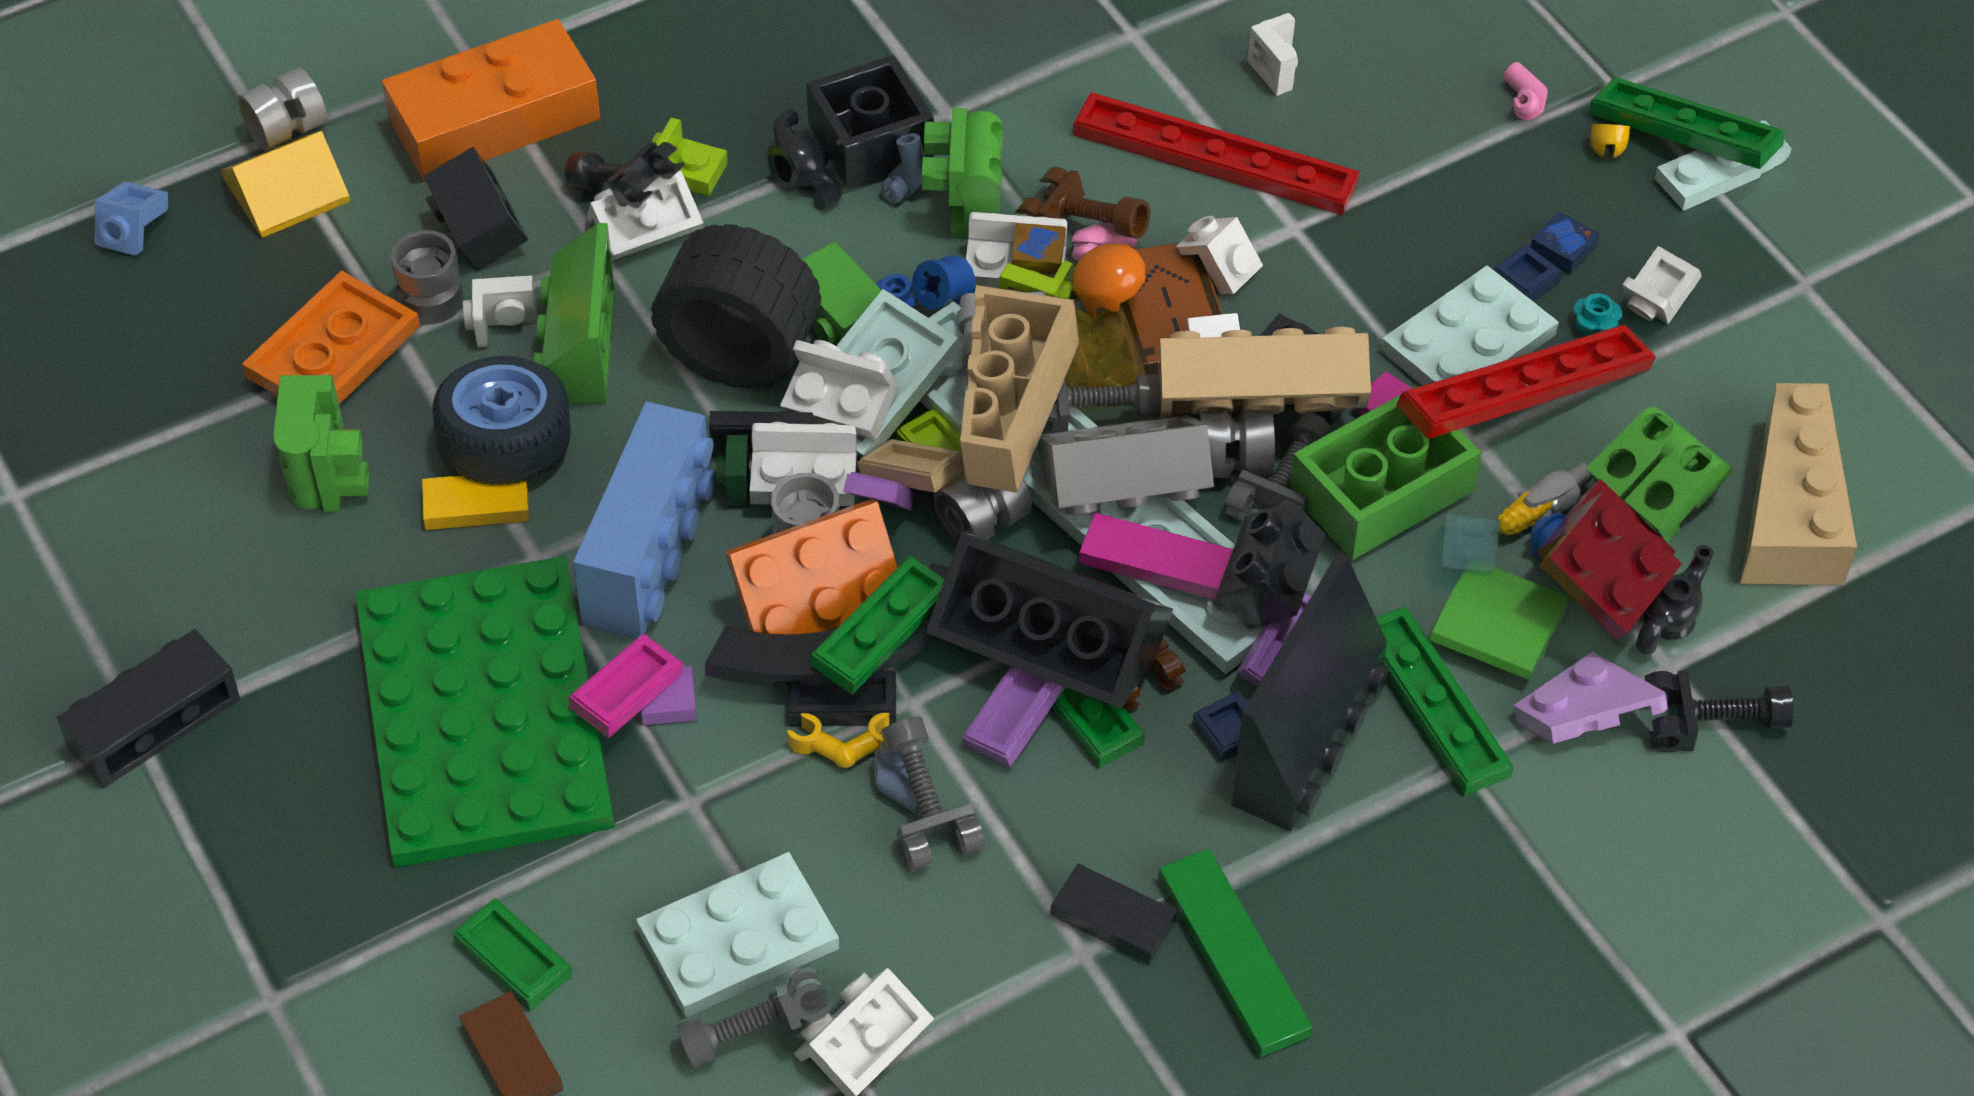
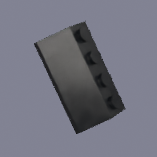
M962 532L925 633L1115 707L1122 708L1154 662L1173 608L984 537Z

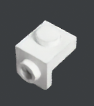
M1214 216L1203 217L1189 227V234L1176 246L1181 255L1199 254L1220 295L1234 294L1263 266L1237 217L1216 219Z
M1658 246L1635 280L1627 277L1622 284L1626 300L1628 301L1627 307L1645 320L1652 321L1656 317L1669 324L1702 277L1701 272L1698 268Z

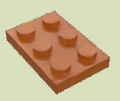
M341 270L242 363L244 376L278 396L280 375H332L340 404L420 327L418 313Z
M873 499L725 551L749 631L766 634H807L826 631L840 626L898 568L878 501Z

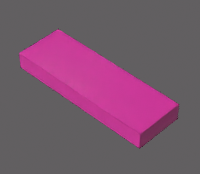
M1095 513L1079 552V564L1219 601L1216 595L1233 549Z

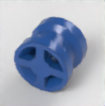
M950 255L939 260H926L920 263L914 271L912 278L913 291L921 305L928 309H941L953 301L958 305L963 295L974 293L975 275L971 265L961 256Z

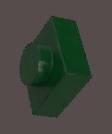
M727 435L726 456H716V487H726L727 508H748L750 474L748 435Z

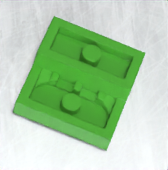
M1471 559L1449 596L1432 630L1429 641L1529 680L1545 655L1550 637L1565 615L1570 596L1478 560Z

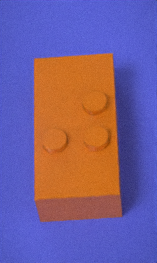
M559 19L381 80L389 122L424 182L426 181L423 176L473 146L484 160H488L601 119L596 78Z

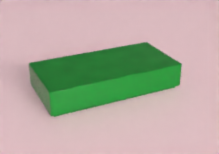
M496 898L452 932L454 942L508 992L512 991L515 998L529 1011L533 1010L573 976L571 965Z

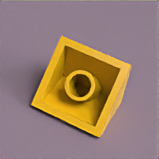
M322 131L308 134L220 170L222 178L261 238L350 202L349 193Z

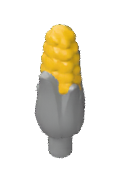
M1580 463L1568 472L1562 470L1549 472L1530 489L1519 492V497L1509 508L1504 509L1502 514L1498 516L1495 522L1497 530L1503 535L1517 534L1528 527L1534 526L1543 517L1569 509L1578 501L1580 488L1592 480L1586 470L1588 465Z

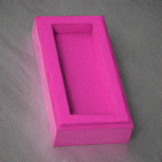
M643 633L569 696L568 708L607 738H610L683 674V663Z

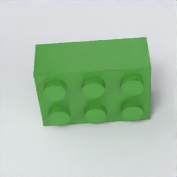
M1400 395L1293 454L1289 489L1307 496L1306 511L1352 560L1475 490L1482 452L1460 430L1427 439L1396 405Z

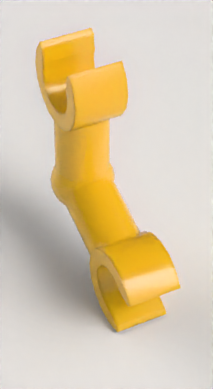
M801 713V727L811 734L801 736L791 730H787V744L796 753L810 754L817 752L833 761L837 766L849 768L858 760L880 749L883 738L879 733L882 729L889 726V713L875 715L868 724V731L848 742H842L823 732L820 720L814 715Z

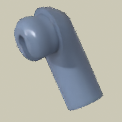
M906 134L899 137L896 141L901 162L890 172L888 178L881 185V192L884 198L892 203H899L903 198L908 199L922 185V162L925 156L918 134Z
M882 741L880 749L876 750L873 757L874 780L877 789L916 815L920 814L922 809L918 807L920 804H917L918 799L915 798L916 794L913 793L914 789H912V784L909 781L910 778L907 776L909 773H906L905 763L902 762L903 758L897 753L888 754L885 743Z

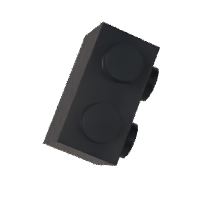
M474 146L423 176L432 195L426 198V201L440 223L446 221L450 230L445 232L444 235L453 242L457 258L460 259L466 255L474 266L480 270L529 240L493 170Z
M1294 501L1272 508H1264L1257 513L1245 516L1216 598L1248 629L1297 616L1325 533Z

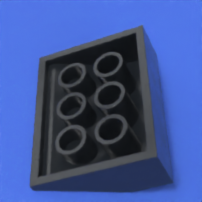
M1341 553L1336 554L1242 712L1231 806L1290 832L1293 830L1301 814L1310 816L1322 791V786L1318 785L1325 773L1332 776L1337 770L1345 751V745L1342 744L1347 733L1352 735L1358 733L1368 706L1364 703L1370 693L1376 696L1380 694L1390 671V666L1384 664L1387 646L1386 638L1348 556Z

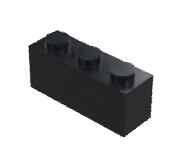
M193 629L181 638L168 642L159 652L134 668L121 672L112 682L92 695L76 701L67 711L56 718L67 748L104 789L239 701L240 695L232 668L196 629Z

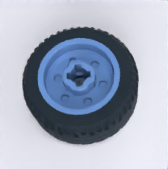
M493 356L475 360L458 368L449 377L445 378L434 397L432 413L438 451L449 468L475 482L480 481L484 484L502 485L528 481L554 467L561 457L564 456L569 445L571 426L569 400L565 387L554 372H551L550 369L535 361L515 356Z

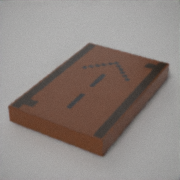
M1179 243L1136 249L1146 264L1145 282L1133 297L1120 304L1116 312L1136 375L1158 373L1160 338H1170L1172 333L1187 331L1186 323L1188 318L1223 315L1210 275L1199 254L1181 255L1176 247Z

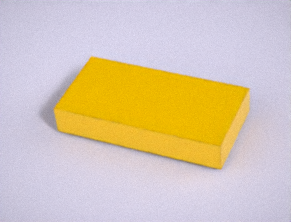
M461 475L422 479L425 530L530 521L528 481L493 485L489 483L484 484L480 481L475 482Z

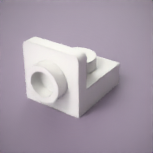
M1290 13L1262 21L1260 24L1252 26L1250 31L1247 61L1276 96L1293 89L1295 68L1298 65L1297 54L1292 46L1295 19Z
M532 275L472 279V300L463 301L465 329L475 330L478 348L488 347V326H513L524 323H537V304Z

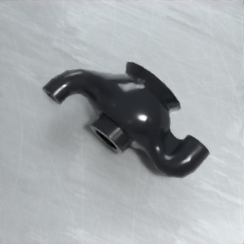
M790 108L782 112L775 119L773 126L775 146L769 150L767 157L771 175L775 182L786 191H793L796 187H813L817 191L813 196L815 205L818 209L825 210L835 205L842 198L841 187L825 170V166L829 163V154L823 142L819 139L813 140L807 135L791 130V127L798 123L799 117L797 112Z
M1700 545L1696 548L1689 567L1684 572L1673 575L1643 613L1645 624L1642 626L1636 641V649L1640 653L1645 655L1653 654L1657 649L1660 637L1666 640H1678L1687 637L1693 631L1696 624L1695 619L1699 615L1702 606L1701 583L1714 554L1709 546Z

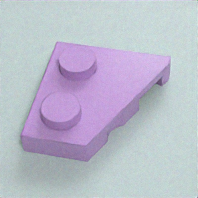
M1593 652L1513 705L1517 723L1553 744L1579 737L1587 731H1600L1620 725L1618 714L1647 707L1651 715L1654 716L1668 709L1664 691Z

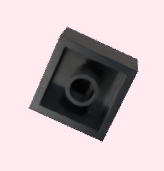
M895 55L806 83L808 124L817 139L826 146L829 159L846 187L890 173L901 162L896 141L903 135L910 133L918 134L924 152L925 122H934V117ZM924 154L925 157H934V155Z

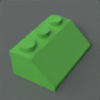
M608 223L595 224L553 255L550 277L541 278L542 307H547V313L538 314L537 340L539 345H543V353H534L533 361L544 365L545 368L550 369L551 372H554L559 377L567 392L569 404H606L615 301V281Z

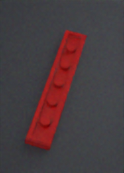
M1090 92L1073 123L1074 136L1339 215L1344 214L1359 181L1360 171Z
M1622 325L1403 391L1396 405L1427 439L1650 370L1656 356L1626 325Z

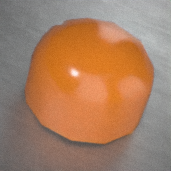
M1127 244L1099 245L1083 254L1076 264L1072 282L1074 294L1084 311L1092 318L1097 316L1096 308L1099 307L1117 312L1120 304L1133 297L1144 284L1146 264L1138 251Z

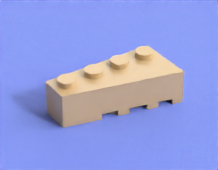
M976 285V308L971 329L972 347L967 367L968 387L965 391L960 437L967 484L1017 493L1079 345L1074 300Z
M1334 327L1325 330L1324 334L1304 335V332L1300 329L1285 328L1274 331L1272 336H1252V332L1247 330H1229L1223 332L1221 337H1201L1198 332L1179 331L1170 334V338H1160L1157 368L1160 384L1159 419L1185 414L1198 416V412L1227 411L1230 414L1233 410L1243 409V411L1271 410L1272 415L1283 412L1284 405L1294 404L1295 411L1298 413L1365 408L1371 395L1368 333H1355V329L1350 327Z
M1776 384L1765 422L1740 584L1845 585L1857 549L1828 384Z

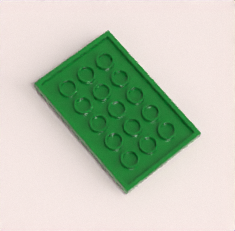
M566 556L355 591L394 868L615 828L598 730L568 708L569 696L588 680Z

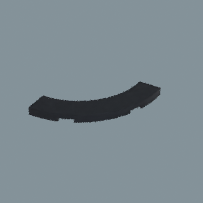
M931 563L929 569L945 579L949 567ZM932 614L874 673L897 665L924 650V644L935 637L925 633ZM725 626L705 661V675L730 682L757 686H774V681H808V686L835 683L812 667L810 659L811 654L836 629L807 634H766Z

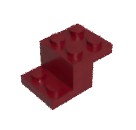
M1601 479L1590 486L1536 552L1543 559L1539 566L1616 640L1630 631L1682 565L1674 556L1676 551Z

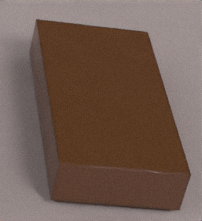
M512 991L459 1016L465 1034L500 1096H551L563 1090L562 1080Z

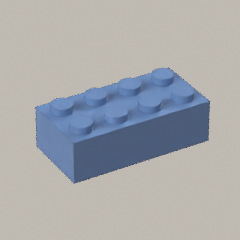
M645 402L573 561L582 626L637 639L643 633L645 634L650 621L657 622L660 618L665 599L664 588L668 580L674 581L678 576L682 562V546L685 540L691 541L694 538L699 523L698 509L702 500H710L716 483V472L710 470L709 463L713 451V439L707 437L705 415Z

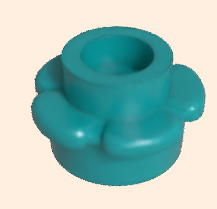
M1600 293L1589 294L1586 299H1578L1573 306V314L1576 316V328L1584 336L1615 328L1618 326V320L1622 318V309L1617 302H1614L1607 295Z

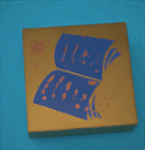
M1016 223L1012 264L1038 273L1056 274L1063 260L1065 227Z

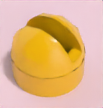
M1591 124L1590 140L1594 152L1600 157H1604L1605 145H1613L1612 157L1616 158L1626 150L1629 142L1630 126Z

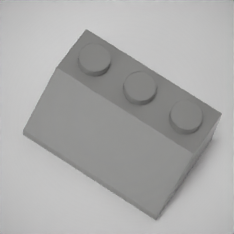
M1188 415L1041 434L1037 444L1050 500L1058 508L1066 507V514L1069 515L1095 512L1098 510L1097 503L1117 500V505L1120 508L1143 506L1149 504L1148 496L1168 493L1169 500L1172 501L1189 500L1200 497L1199 489L1214 487L1207 424Z

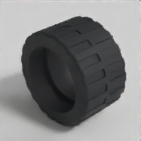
M732 224L705 226L702 230L697 229L692 232L688 239L684 240L652 303L651 321L657 331L656 335L661 343L668 348V352L693 372L695 371L703 375L704 378L714 382L718 381L733 387L758 388L759 386H769L775 384L777 380L785 378L790 369H792L797 358L792 350L796 340L805 341L818 314L822 298L819 293L820 286L808 264L803 262L793 249L785 246L775 237L768 236L750 227L744 228Z

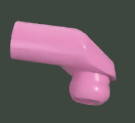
M1515 62L1505 70L1503 80L1517 92V97H1514L1512 102L1514 113L1522 120H1534L1544 112L1548 90L1521 63Z
M1100 222L1074 233L1071 239V243L1074 244L1072 256L1076 261H1079L1083 254L1103 244H1127L1136 249L1137 239L1118 235L1114 230L1113 224Z

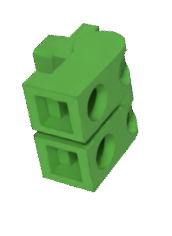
M952 108V122H925L924 154L950 155L949 158L923 157L922 190L949 191V206H951L950 238H968L969 215L971 212L1000 214L1003 124L1001 119L991 112L974 111L967 114V108Z
M280 375L273 436L275 447L279 451L280 466L283 477L287 482L290 501L293 505L302 509H315L323 506L324 512H340L341 496H368L370 470L368 461H362L363 439L361 430L345 429L333 376Z
M1656 406L1649 407L1641 412L1586 467L1595 483L1600 479L1603 480L1668 544L1681 530L1679 524L1694 507L1698 509L1733 472L1729 464Z

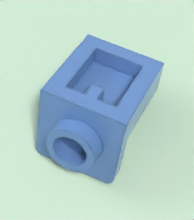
M124 181L96 199L95 244L99 247L131 255L141 253L143 251L144 226L168 210V192Z

